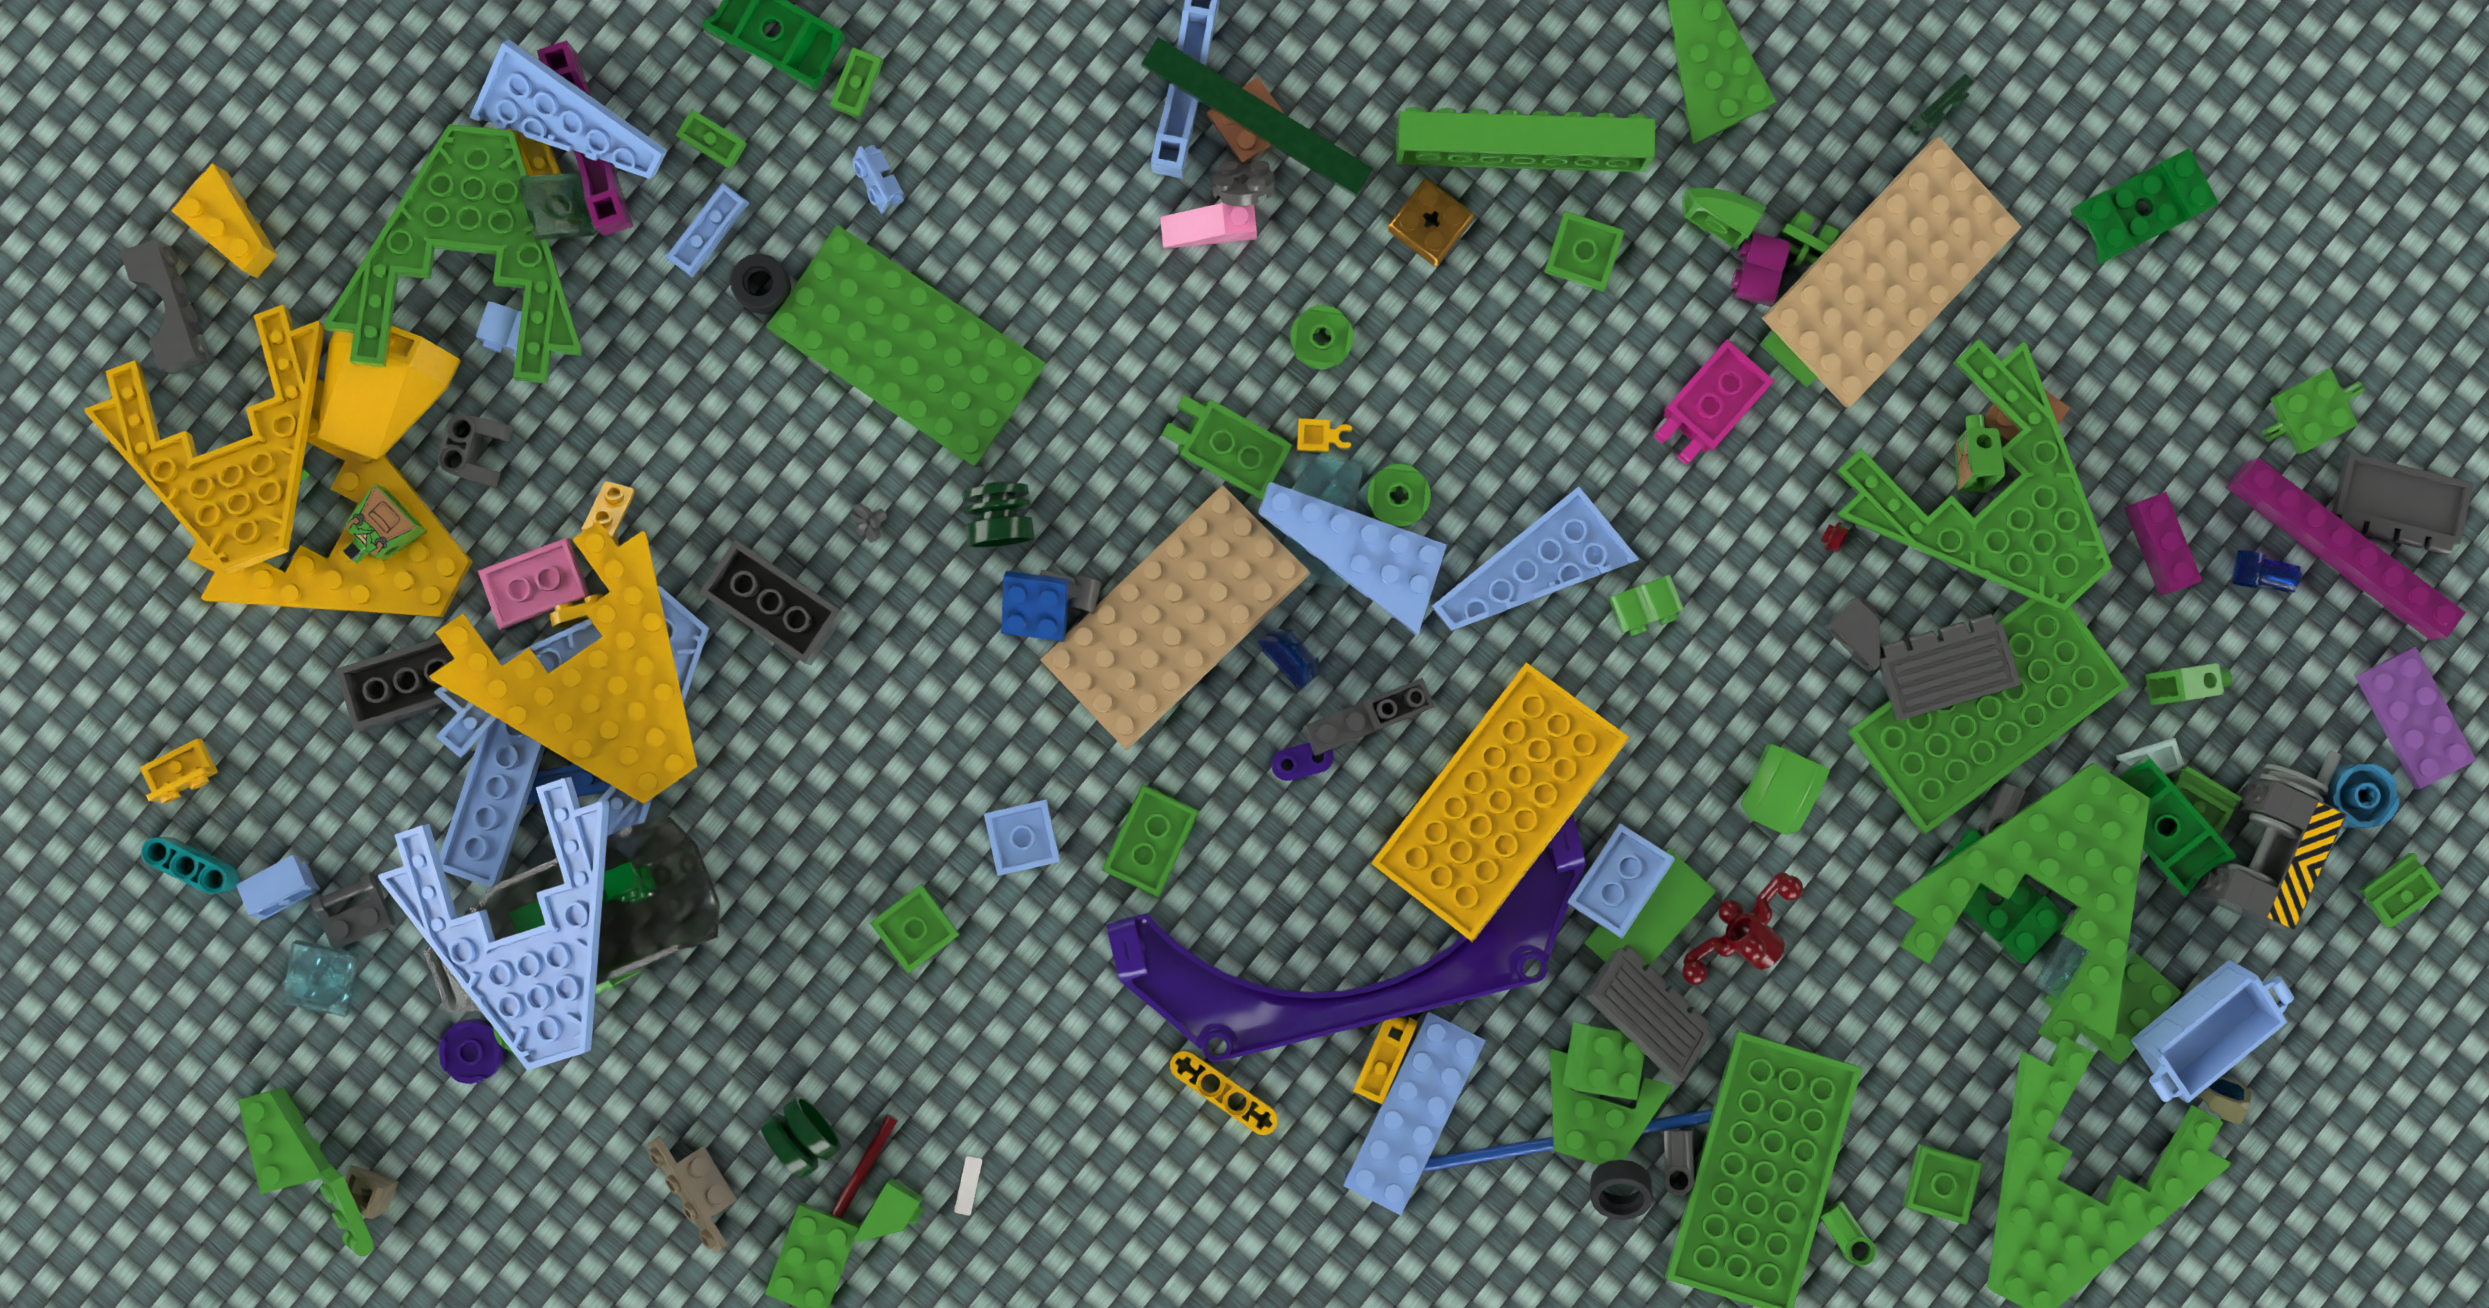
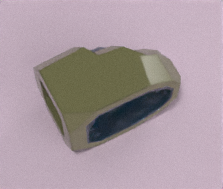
M2221 1076L2197 1097L2205 1102L2211 1111L2218 1113L2220 1119L2241 1125L2249 1110L2251 1092L2241 1083Z

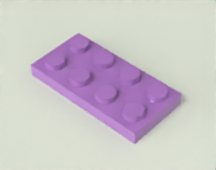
M2411 647L2355 676L2414 789H2421L2476 761L2416 647Z

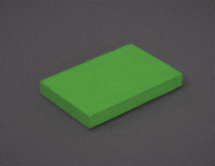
M1142 784L1101 871L1159 898L1200 811Z

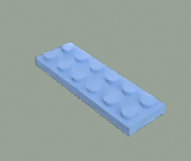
M499 719L479 738L439 856L444 872L491 888H498L545 750V746Z
M1427 1012L1343 1184L1344 1187L1402 1215L1486 1040Z

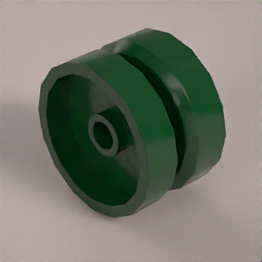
M796 1095L783 1106L784 1116L774 1113L760 1127L766 1142L779 1160L797 1177L805 1179L819 1167L818 1158L827 1161L841 1149V1144L822 1114L803 1096Z

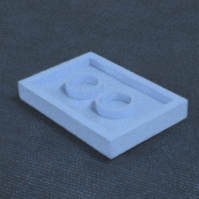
M1619 824L1567 903L1623 939L1675 861V858L1624 825Z

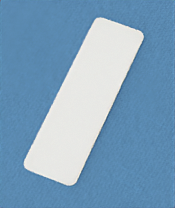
M967 1156L965 1159L954 1210L955 1213L971 1215L982 1165V1159Z

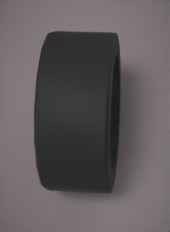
M1621 1159L1599 1165L1592 1172L1590 1180V1199L1593 1207L1601 1215L1610 1219L1628 1220L1643 1215L1650 1208L1653 1199L1652 1180L1649 1172L1642 1165ZM1615 1184H1627L1637 1188L1638 1191L1631 1195L1618 1196L1612 1195L1604 1191V1189Z

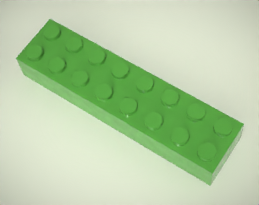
M1410 107L1406 108L1405 111L1399 112L1396 126L1395 165L1645 172L1655 157V119H1647V116L1644 114H1630L1628 118H1615V114L1599 113L1596 114V117H1583V113L1567 112L1564 116H1551V112L1536 111L1532 115H1520V112L1516 110L1501 111V114H1488V111L1484 109H1473L1469 113H1456V110L1452 108H1441L1437 112H1424L1423 108Z

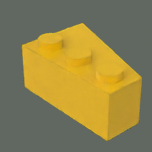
M214 163L207 168L171 210L238 268L255 278H258L278 255L261 226L249 211L244 198L240 196L232 183L229 173Z

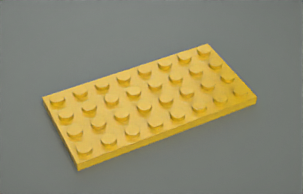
M1526 662L1371 864L1471 942H1474L1629 740V736Z

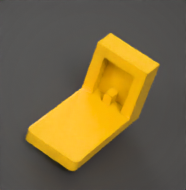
M608 481L604 482L582 526V532L600 521L619 547L617 530L634 497V489Z

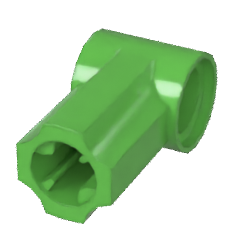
M1842 1200L1831 1204L1821 1212L1819 1218L1840 1247L1842 1255L1848 1261L1858 1266H1866L1875 1259L1876 1248L1874 1243L1867 1238ZM1862 1241L1865 1245L1864 1254L1854 1258L1851 1253L1852 1246L1856 1242Z

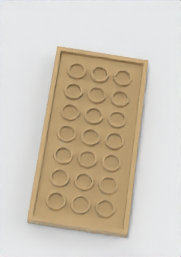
M1934 137L1839 236L1831 247L1775 303L1762 319L1844 407H1851L2020 230L2021 226L1941 137Z
M1222 485L1096 606L1094 614L1089 612L1065 635L1063 642L1059 641L1040 660L1121 746L1128 750L1310 575V572Z

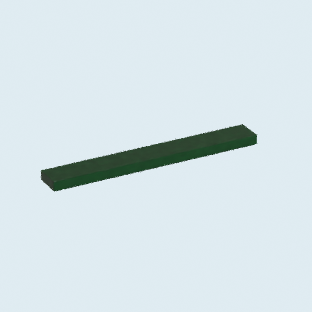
M1157 37L1141 63L1143 68L1357 197L1373 171V168L1159 37Z

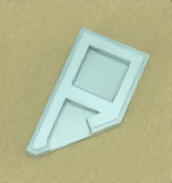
M2176 738L2116 755L2118 761L2131 767L2147 754L2165 775L2182 770L2181 767L2184 765Z

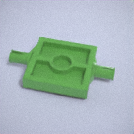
M2330 368L2272 396L2270 399L2277 412L2278 423L2262 430V434L2267 435L2264 437L2265 440L2270 442L2284 434L2291 440L2296 453L2303 454L2357 426L2358 423L2350 408L2349 400L2365 392L2364 388H2359L2363 386L2362 383L2356 381L2354 384L2343 389L2338 384Z

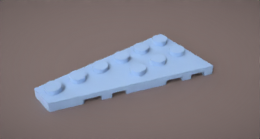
M509 39L502 42L469 117L477 121L486 120L494 123L495 127L503 130L509 128L521 132L527 138L569 152L574 150L583 153L586 158L595 161L601 159L613 163L616 168L649 179L656 175L668 151Z
M1269 482L1258 513L1288 537L1290 536L1306 548L1305 550L1324 562L1329 566V569L1365 597H1369L1392 618L1400 621L1414 635H1418L1447 545Z

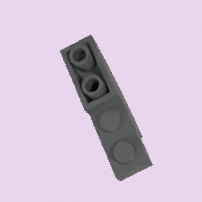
M1420 678L1304 725L1303 729L1314 756L1434 708V704L1423 678Z

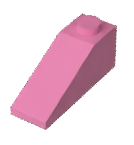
M1220 203L1160 217L1163 249L1257 239L1254 204L1249 206H1231Z

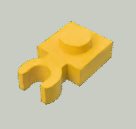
M1299 418L1297 452L1328 453L1329 444H1334L1341 450L1350 449L1351 443L1342 442L1339 439V435L1342 432H1351L1352 426L1343 424L1339 425L1336 429H1330V420Z

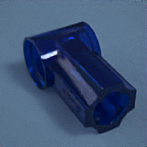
M2240 550L2236 554L2231 583L2250 588L2265 587L2286 593H2295L2298 585H2300L2302 573L2300 566L2267 559V556L2262 553Z

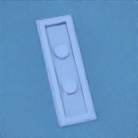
M722 183L666 255V258L693 278L749 205V202Z

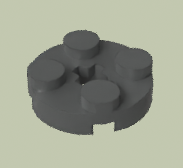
M1234 161L1223 162L1219 166L1220 171L1215 173L1211 180L1213 196L1216 199L1217 196L1222 197L1223 203L1231 206L1258 203V197L1266 194L1268 199L1275 191L1274 173L1270 170L1269 163L1265 161H1256L1252 164H1238Z

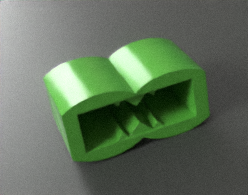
M1671 575L1608 598L1621 633L1629 631L1631 637L1648 631L1647 624L1659 620L1660 625H1664L1679 619L1677 613L1684 610Z

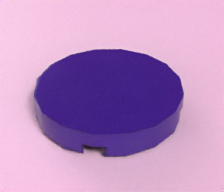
M470 1019L453 1025L440 1040L438 1050L440 1065L444 1071H447L452 1076L451 1078L457 1082L466 1084L482 1082L494 1075L503 1063L505 1047H502L495 1038L493 1026L486 1021Z

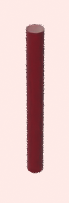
M887 1114L832 1209L831 1214L833 1216L843 1218L898 1120L895 1117Z

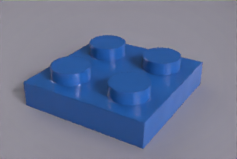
M1006 571L1003 576L1001 633L1063 642L1066 635L1069 579Z

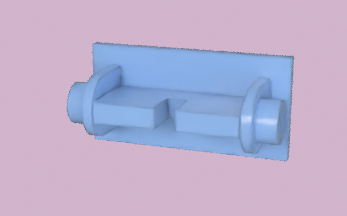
M875 145L865 149L859 146L852 159L854 171L859 178L863 179L871 203L877 205L880 213L883 214L890 202L893 206L904 201L902 197L904 193L894 174L882 177L881 174L888 172L890 167L881 149H877Z

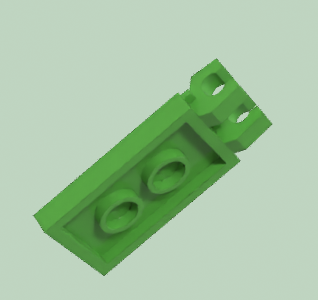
M1183 395L1177 405V409L1194 417L1187 432L1168 422L1161 436L1179 445L1177 451L1181 452L1179 454L1181 457L1262 501L1268 483L1273 482L1293 445L1211 399L1209 402L1203 401L1201 405Z

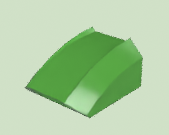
M1688 188L1682 196L1684 218L1736 250L1741 246L1743 240L1749 237L1766 209V206L1753 199L1721 189Z
M1767 744L1742 799L1741 807L1751 820L1784 835L1798 832L1809 815L1830 770L1785 748Z

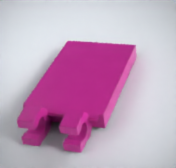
M1727 339L1664 409L1666 413L1663 416L1667 421L1653 437L1663 444L1678 428L1691 440L1677 456L1681 462L1687 465L1700 450H1703L1705 453L1708 450H1714L1774 380Z

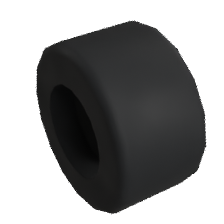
M760 253L748 255L741 259L732 270L730 278L731 291L737 301L751 312L758 314L773 313L782 306L790 294V276L780 262L769 255ZM757 273H767L772 278V288L765 295L758 296L753 294L749 289V281Z

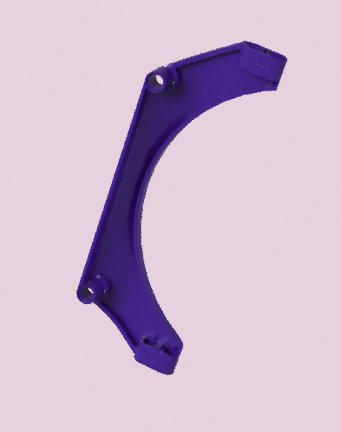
M1572 813L1474 942L1461 935L1432 958L1400 975L1371 985L1339 991L1308 992L1284 990L1256 984L1228 974L1201 960L1181 946L1148 913L1106 923V928L1120 982L1157 1011L1199 1049L1203 1048V1053L1209 1060L1221 1062L1542 981L1548 971L1546 962L1550 958L1560 926L1569 906L1567 902L1574 893L1586 864L1575 818ZM1536 959L1539 962L1540 968L1536 975L1527 976L1524 973L1523 966L1527 960ZM1216 1037L1222 1038L1226 1042V1050L1221 1054L1212 1053L1208 1048V1043L1211 1039Z

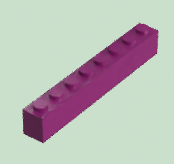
M2260 458L2243 463L2225 487L2427 639L2448 638L2466 612Z

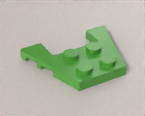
M1550 1049L1553 1151L1597 1165L1613 1160H1624L1670 1093L1672 1085L1643 1077L1635 1107L1631 1109L1573 1091L1571 1088L1562 1085L1568 1054Z

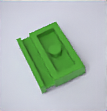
M2183 765L2181 767L2182 771L2178 777H2175L2172 783L2216 833L2220 835L2235 811L2233 810L2237 802L2241 801L2242 797L2189 766Z
M2408 853L2358 889L2365 896L2366 902L2385 928H2392L2442 892L2424 865L2419 863L2415 853Z

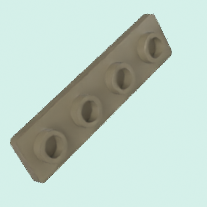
M658 1136L647 1144L650 1149L648 1155L655 1166H661L667 1176L665 1178L666 1185L673 1194L679 1195L684 1204L682 1205V1210L685 1216L691 1222L695 1221L700 1229L699 1237L707 1249H712L714 1253L722 1250L727 1246V1243L711 1217L736 1202L737 1198L704 1146L676 1163L662 1138Z

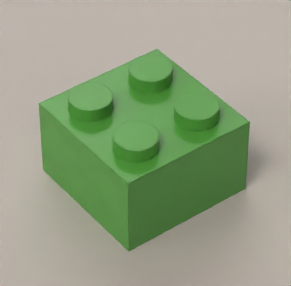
M1573 1021L1562 1085L1581 1092L1637 1100L1645 1054L1618 1028Z

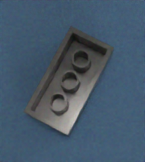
M737 540L733 541L699 591L701 595L808 665L813 664L846 615L845 611Z
M439 637L336 669L353 730L369 731L449 706L434 693L442 686L432 681L429 677L455 659Z

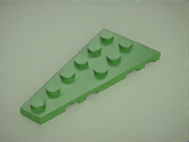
M1668 0L1669 19L1673 28V42L1680 84L1684 94L1685 114L1689 124L1691 147L1776 103L1772 92L1722 0Z

